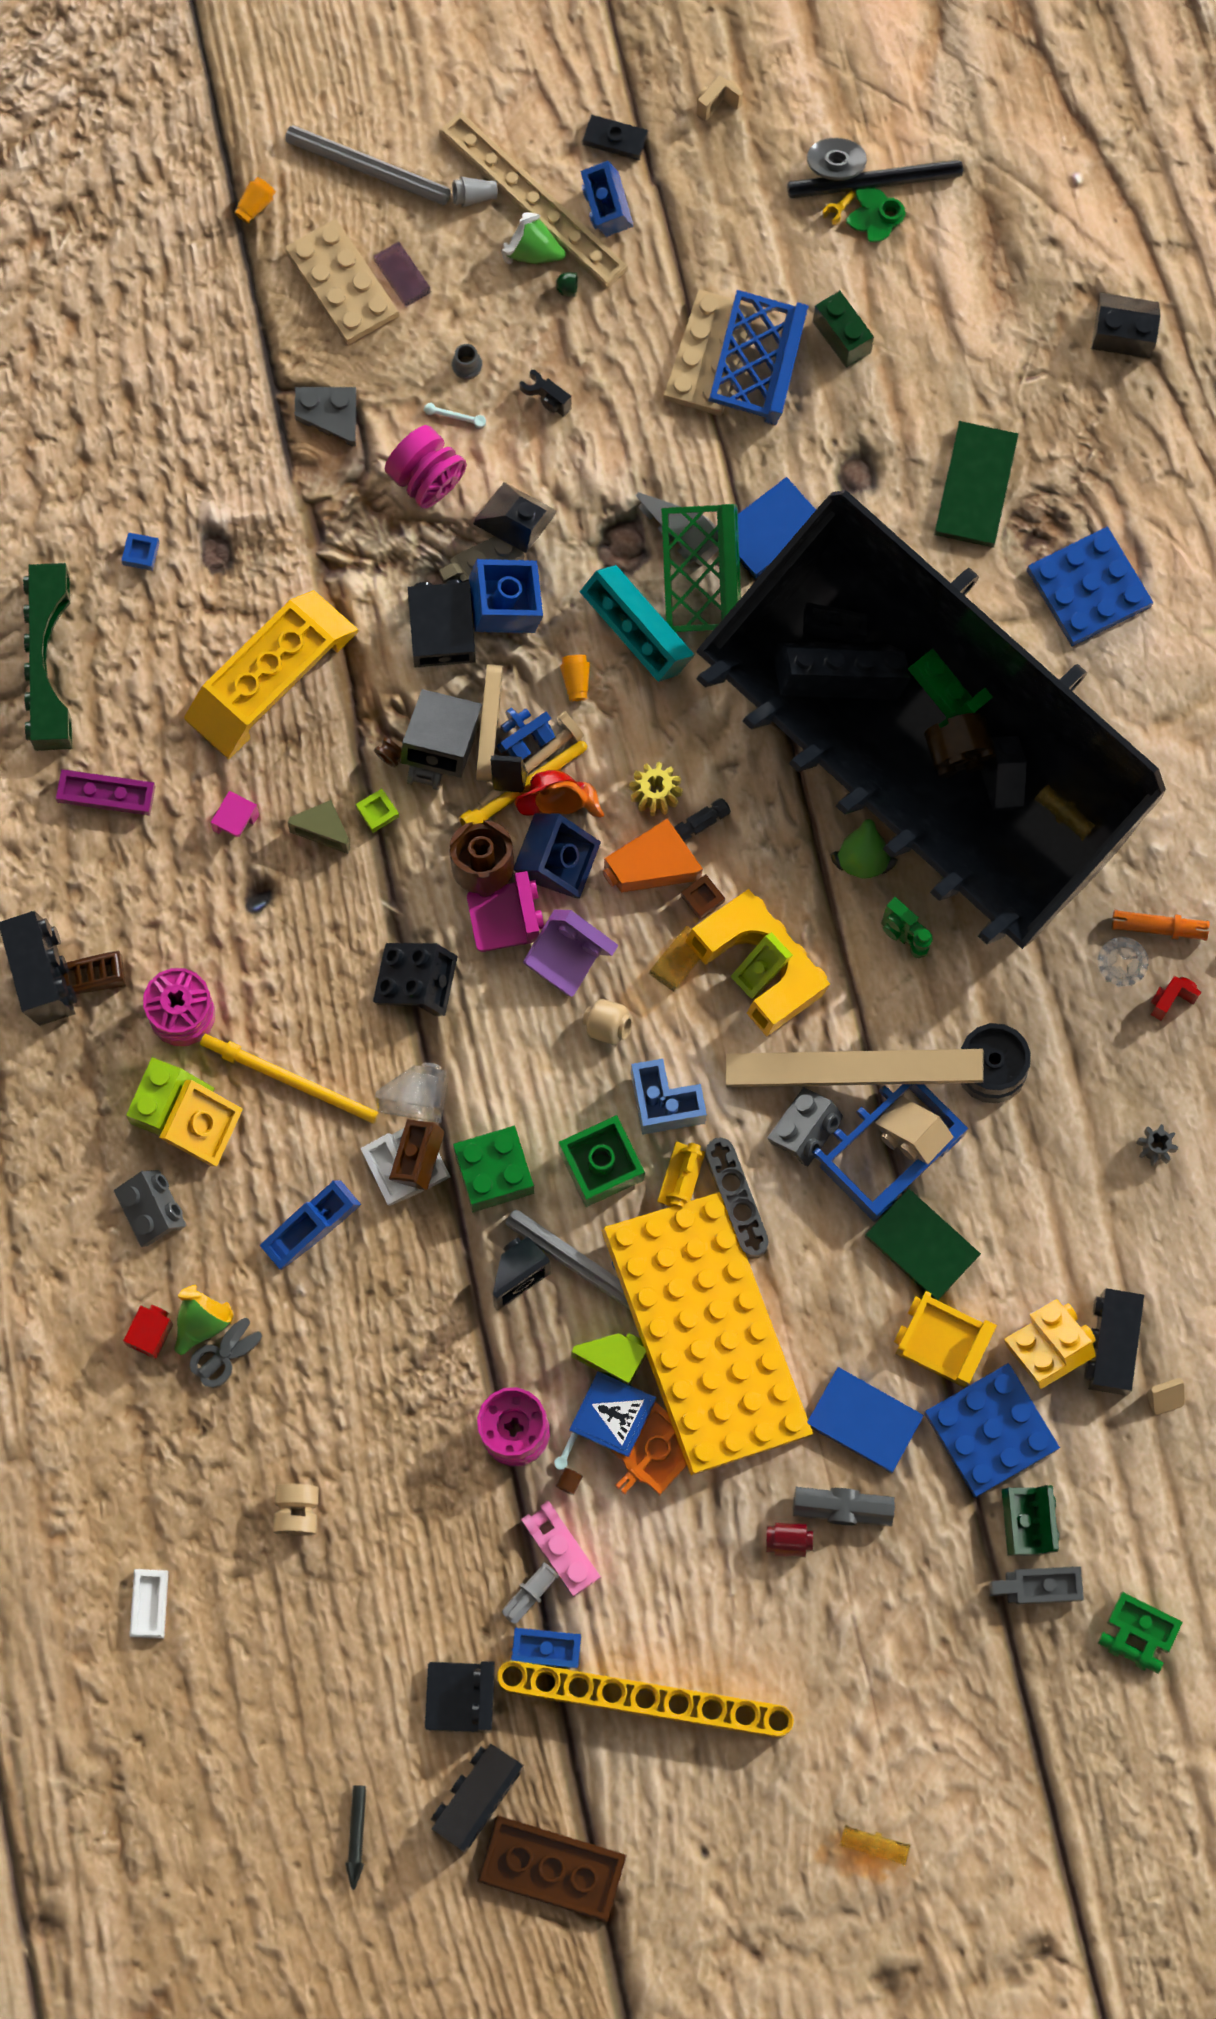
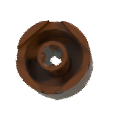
M483 821V823L479 824L470 822L461 826L453 834L450 840L452 874L456 882L463 889L477 893L482 897H488L493 895L495 891L503 888L511 880L515 865L514 852L510 835L504 827L492 821Z

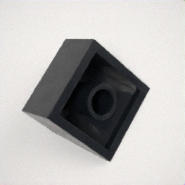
M1100 293L1091 349L1151 359L1158 337L1161 316L1160 303Z

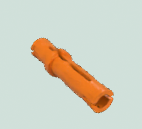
M1114 909L1112 918L1125 920H1114L1112 922V930L1118 929L1169 935L1171 939L1176 940L1179 937L1207 941L1209 931L1196 929L1207 930L1210 926V921L1184 919L1181 918V915L1177 914L1174 917L1118 911Z

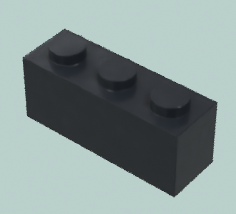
M1105 1288L1101 1293V1297H1095L1093 1316H1098L1096 1329L1091 1328V1331L1096 1339L1093 1343L1096 1357L1086 1362L1084 1379L1089 1380L1088 1389L1125 1396L1132 1391L1144 1294Z

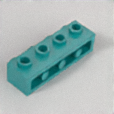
M617 565L596 570L579 591L658 682L678 676L695 656L691 649Z

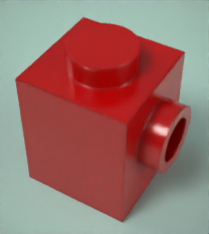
M140 1305L123 1339L125 1345L156 1360L174 1325L167 1318L169 1313L155 1305H151L149 1309Z

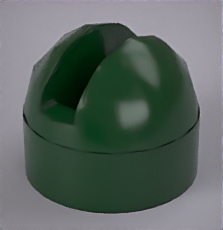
M566 272L559 275L556 280L557 291L566 297H576L578 273Z

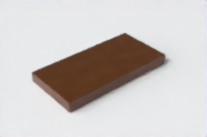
M497 1815L477 1882L608 1922L627 1855Z

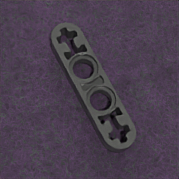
M715 1138L709 1142L706 1148L707 1164L716 1188L721 1194L741 1249L748 1258H759L766 1252L769 1241L734 1146L725 1138ZM716 1146H720L721 1150H728L725 1154L727 1167L732 1163L735 1167L726 1168L717 1173L716 1169H722V1164L719 1157H712ZM735 1175L738 1177L741 1184L736 1191L724 1189L722 1180L725 1176ZM741 1204L748 1206L752 1213L750 1219L747 1221L737 1220L733 1215V1210L736 1206ZM754 1223L757 1224V1227H752L753 1236L755 1239L761 1238L762 1240L758 1246L759 1250L755 1251L752 1246L746 1247L745 1245L749 1240L747 1230H744L742 1233L739 1232V1229L748 1228Z

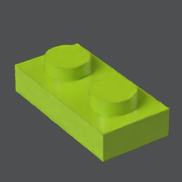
M771 932L760 941L730 977L753 999L764 990L793 954Z

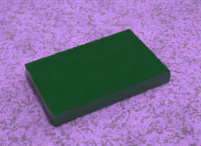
M910 1189L865 1234V1237L920 1288L931 1293L930 1297L939 1300L981 1255L978 1250Z

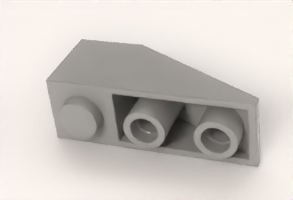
M640 492L635 495L642 502L638 506L639 509L650 520L655 517L660 522L661 526L658 530L661 533V508L681 507ZM687 513V514H688L692 519H694V517H695L698 513ZM669 514V527L679 535L690 521L682 514ZM704 515L697 521L708 534L716 527ZM693 525L681 539L695 550L706 536ZM718 531L713 535V538H714L717 542H718ZM670 534V542H671L673 539H676V538H675L673 535ZM709 540L698 554L707 562L719 549ZM678 542L681 546L678 552L686 560L691 555V552ZM694 557V558L689 562V563H692L693 561H695L696 563H698V564L701 565V566L704 565V564H703L701 561H699L696 557Z

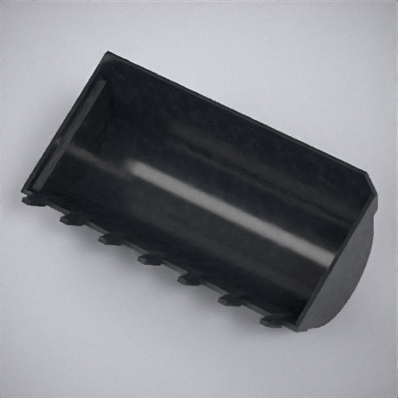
M847 490L832 492L697 649L696 652L711 667L699 674L696 680L704 687L724 683L725 680L731 683L757 707L743 719L742 722L752 730L773 722L803 749L789 762V765L797 772L820 764L849 791L835 807L846 815L864 809V806H866L896 834L883 848L891 858L907 853L912 848L944 877L930 892L938 901L954 896L959 891L991 921L986 924L978 935L984 943L988 945L1007 935L1023 949L1035 940L1057 914L1103 869L1133 834L1142 820L1162 799L1166 788L1160 770L1073 692L1087 675V672L1079 664L1074 665L1063 677L1058 679L965 596L979 579V576L972 569L967 568L950 583ZM808 602L867 614V637L865 643L890 644L904 651L908 667L933 648L972 697L984 688L993 696L992 699L975 712L980 713L981 717L985 716L991 737H1019L1027 762L1023 809L993 811L981 771L967 773L966 769L957 771L950 777H938L924 733L928 728L937 723L940 724L947 717L911 673V678L899 699L780 696L770 646L771 641L853 643L803 633L804 609Z

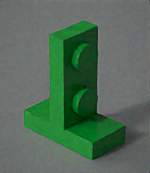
M933 648L908 668L910 673L947 717L939 724L940 728L949 724L948 718L966 713H975L993 698L986 688L972 697Z

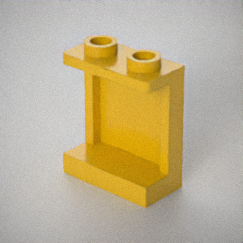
M925 1291L922 1299L917 1296L915 1297L907 1313L913 1316L908 1328L902 1325L894 1340V1343L899 1345L895 1354L966 1388L997 1325L986 1319L982 1323L930 1297L931 1293Z

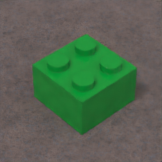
M617 1115L558 1142V1151L585 1207L644 1181L645 1171Z
M515 1125L453 1144L455 1158L472 1213L534 1194V1184Z

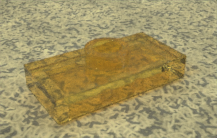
M687 925L649 972L652 977L673 992L677 990L701 960L686 943V939L692 930Z

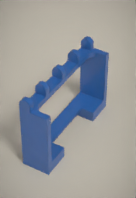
M902 1084L894 1093L885 1085L882 1086L879 1092L886 1100L871 1115L863 1107H860L856 1113L863 1122L848 1136L838 1128L833 1133L841 1142L827 1156L819 1148L813 1151V1155L821 1162L820 1168L873 1222L894 1204L899 1195L940 1156L943 1157L956 1145L968 1130V1127L924 1084ZM910 1089L934 1114L942 1119L954 1137L929 1164L917 1159L872 1202L832 1161L900 1096Z

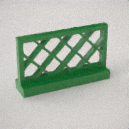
M736 504L661 508L666 622L675 632L712 631L718 624L707 623L700 616L704 610L713 603L721 610L722 621L741 599L738 506ZM705 512H717L718 525L708 534L697 521ZM687 513L698 514L692 519ZM669 514H682L690 521L679 535L669 527ZM693 525L706 536L695 550L681 539ZM717 531H718V542L713 538V535H714ZM670 534L676 538L671 544ZM709 540L719 549V556L711 565L698 554ZM678 542L691 552V555L680 567L671 559L670 553L671 549ZM694 557L707 567L706 571L696 581L683 570ZM718 562H719V573L714 569V567L718 564ZM671 565H673V566L677 569V570L672 574V576H671ZM710 571L720 579V588L712 596L699 585ZM679 573L693 584L682 597H679L672 590V581ZM695 588L709 599L698 612L693 610L684 601ZM719 594L721 599V605L715 600V598ZM672 595L678 600V602L674 606L672 602ZM682 604L694 616L686 625L673 626V612ZM696 619H698V620L701 621L704 625H692V624L694 623V621H695Z

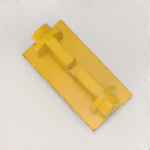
M675 1141L657 1199L658 1203L669 1207L675 1205L683 1207L685 1202L691 1201L705 1152L700 1150V1145L695 1143L685 1145Z

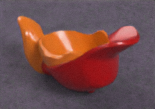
M547 770L535 774L530 780L529 792L515 799L517 810L525 816H532L534 813L571 814L584 807L590 815L599 818L604 817V813L599 805L597 792L593 785L588 782H576L571 776L558 770Z

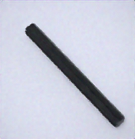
M960 160L861 172L856 177L846 180H831L821 177L790 181L787 184L788 196L793 199L855 191L861 188H878L963 176V164Z

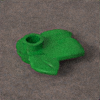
M861 188L856 190V196L861 207L857 208L846 218V223L854 230L867 231L869 242H880L890 236L893 227L899 226L904 221L906 211L898 199L887 198L883 191L875 188ZM893 212L895 216L890 217L885 215V213Z

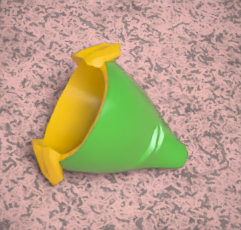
M196 1285L182 1289L178 1294V1298L183 1301L177 1315L178 1331L174 1351L179 1355H183L194 1345L217 1335L228 1327L229 1324H232L234 1312L231 1310L228 1302L224 1304L218 1303L196 1291Z

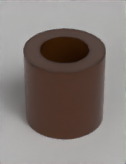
M564 1467L556 1487L570 1495H574L583 1476Z

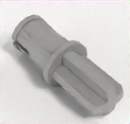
M545 1562L541 1564L542 1566L526 1584H520L521 1589L502 1609L503 1615L510 1622L518 1623L535 1602H541V1595L558 1579L559 1575Z

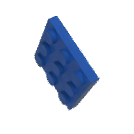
M1108 526L1028 565L1026 570L1071 646L1152 607L1154 603Z
M1009 1363L924 1412L974 1498L1060 1449V1446Z

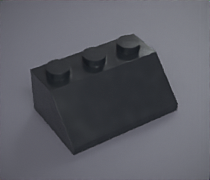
M491 1743L487 1749L482 1746L478 1749L470 1761L474 1768L468 1777L461 1775L450 1790L455 1795L448 1806L441 1803L430 1819L435 1823L432 1830L465 1854L524 1770V1765Z

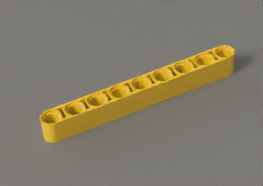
M519 1661L503 1663L497 1673L500 1688L507 1693L772 1738L785 1736L794 1724V1717L791 1711L782 1705ZM510 1668L518 1669L522 1674V1680L516 1686H508L503 1681L505 1671ZM549 1674L555 1679V1686L551 1691L543 1692L537 1688L536 1680L540 1675ZM576 1679L585 1681L588 1685L587 1694L583 1697H574L569 1691L572 1681ZM608 1685L617 1686L621 1691L620 1700L615 1703L605 1701L602 1696L603 1689ZM642 1690H647L654 1696L655 1702L648 1709L639 1707L635 1701L637 1693ZM681 1696L687 1701L688 1708L684 1713L675 1714L670 1710L669 1700L672 1697ZM708 1701L717 1703L721 1709L720 1716L715 1720L707 1719L702 1713L704 1703ZM747 1707L753 1712L754 1719L751 1724L741 1725L737 1722L735 1713L738 1708ZM779 1712L785 1716L787 1725L784 1730L776 1731L770 1727L769 1716L772 1713Z

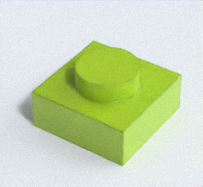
M382 788L355 804L356 809L372 833L399 818L398 811Z

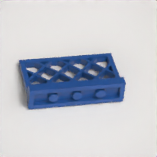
M737 290L708 401L765 417L766 423L777 425L783 412L809 305L797 302L795 306ZM740 301L753 304L757 313L745 318L739 309ZM773 310L785 313L784 322L775 327L767 316ZM736 317H737L740 322H738V323L735 324ZM761 317L768 330L756 336L749 323ZM743 326L750 340L738 345L732 333ZM772 335L778 344V349L767 353L760 340ZM754 344L762 357L749 363L742 350ZM736 353L744 366L731 372L725 360ZM766 362L772 373L770 377L761 381L753 368ZM724 371L726 376L721 378L722 372ZM747 371L755 384L743 390L735 377ZM730 381L737 394L731 397L717 394L719 385ZM769 383L768 389L766 390L764 385ZM759 389L765 399L763 407L751 404L746 395Z

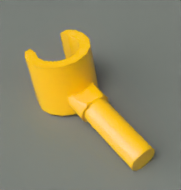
M850 191L837 204L830 203L826 205L823 209V218H826L829 213L834 212L837 215L832 219V225L839 224L841 212L856 196L855 192Z

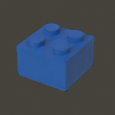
M477 559L469 576L475 632L535 633L543 617L537 561Z

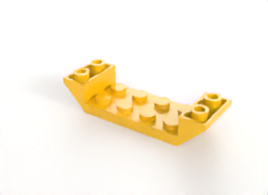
M314 590L290 599L202 685L185 714L184 720L229 760L251 739L249 729L331 648L338 653L359 630Z

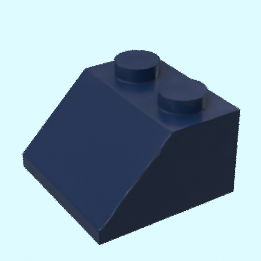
M534 813L513 870L517 873L528 871L529 881L535 880L536 885L574 898H580L601 841L561 814Z

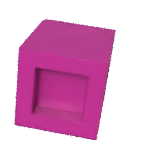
M229 791L211 821L213 831L220 834L223 830L235 837H240L247 823L254 825L258 818L257 804Z

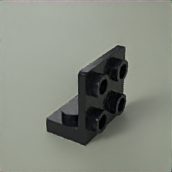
M386 943L373 1002L377 1005L418 1006L434 1016H445L458 956L437 943Z
M481 1661V1664L429 1662L425 1729L431 1731L492 1733L495 1662Z

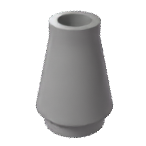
M467 177L453 180L452 195L454 204H461L462 207L486 200L497 199L496 181Z

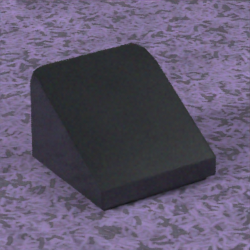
M499 755L491 756L494 790L523 792L528 772L522 758Z

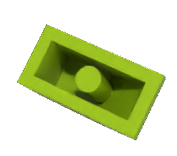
M618 1333L575 1345L571 1351L572 1358L628 1385L632 1383L647 1356L641 1339L630 1333L626 1337Z

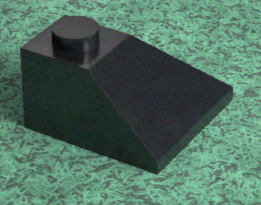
M504 482L476 517L473 524L527 553L556 515L557 510Z
M528 1236L522 1241L520 1238H516L503 1248L505 1252L500 1258L493 1290V1302L497 1311L551 1274L550 1260Z

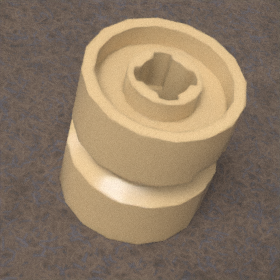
M306 1484L276 1485L275 1505L279 1507V1511L274 1513L273 1532L293 1536L316 1535L317 1515L312 1510L318 1506L319 1487ZM291 1510H301V1516H291Z

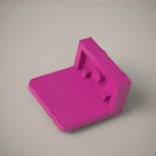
M528 871L515 873V883L506 884L491 896L482 897L477 893H467V903L478 951L486 952L534 943L537 939L539 930L544 927L542 911H535L533 900L538 899L536 881H529Z

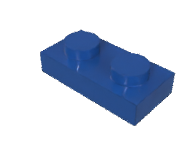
M515 1628L511 1661L578 1669L581 1634Z

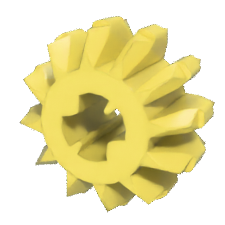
M657 762L655 769H652L646 763L644 765V773L637 770L634 772V779L636 781L630 782L629 789L633 791L631 801L640 802L638 805L640 812L649 807L650 815L653 817L656 814V809L660 808L661 812L666 815L668 813V805L677 807L678 800L676 797L682 796L683 789L678 786L681 783L680 776H672L674 770L672 766L663 771L662 763ZM656 785L661 787V792L658 789L656 793L651 792L650 788L653 786L655 789Z

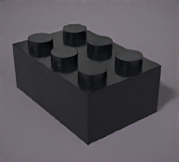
M35 911L1 921L0 932L22 1012L39 1026L74 1015L73 1004L77 1003V998L72 985L67 986L64 975L69 973V969L64 956L59 955L57 945L61 944V940L56 927L51 926L47 918L43 919Z

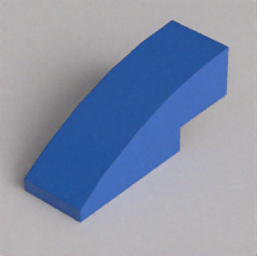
M333 1180L313 1200L305 1202L260 1244V1247L275 1265L282 1270L329 1234L361 1206V1203L341 1180Z

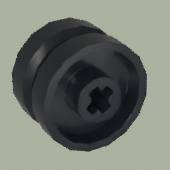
M996 1023L977 1027L967 1035L961 1049H983V1083H961L962 1087L971 1097L985 1103H1000L1013 1098L1021 1091L1030 1068L1031 1052L1026 1039L1016 1029L1005 1024Z

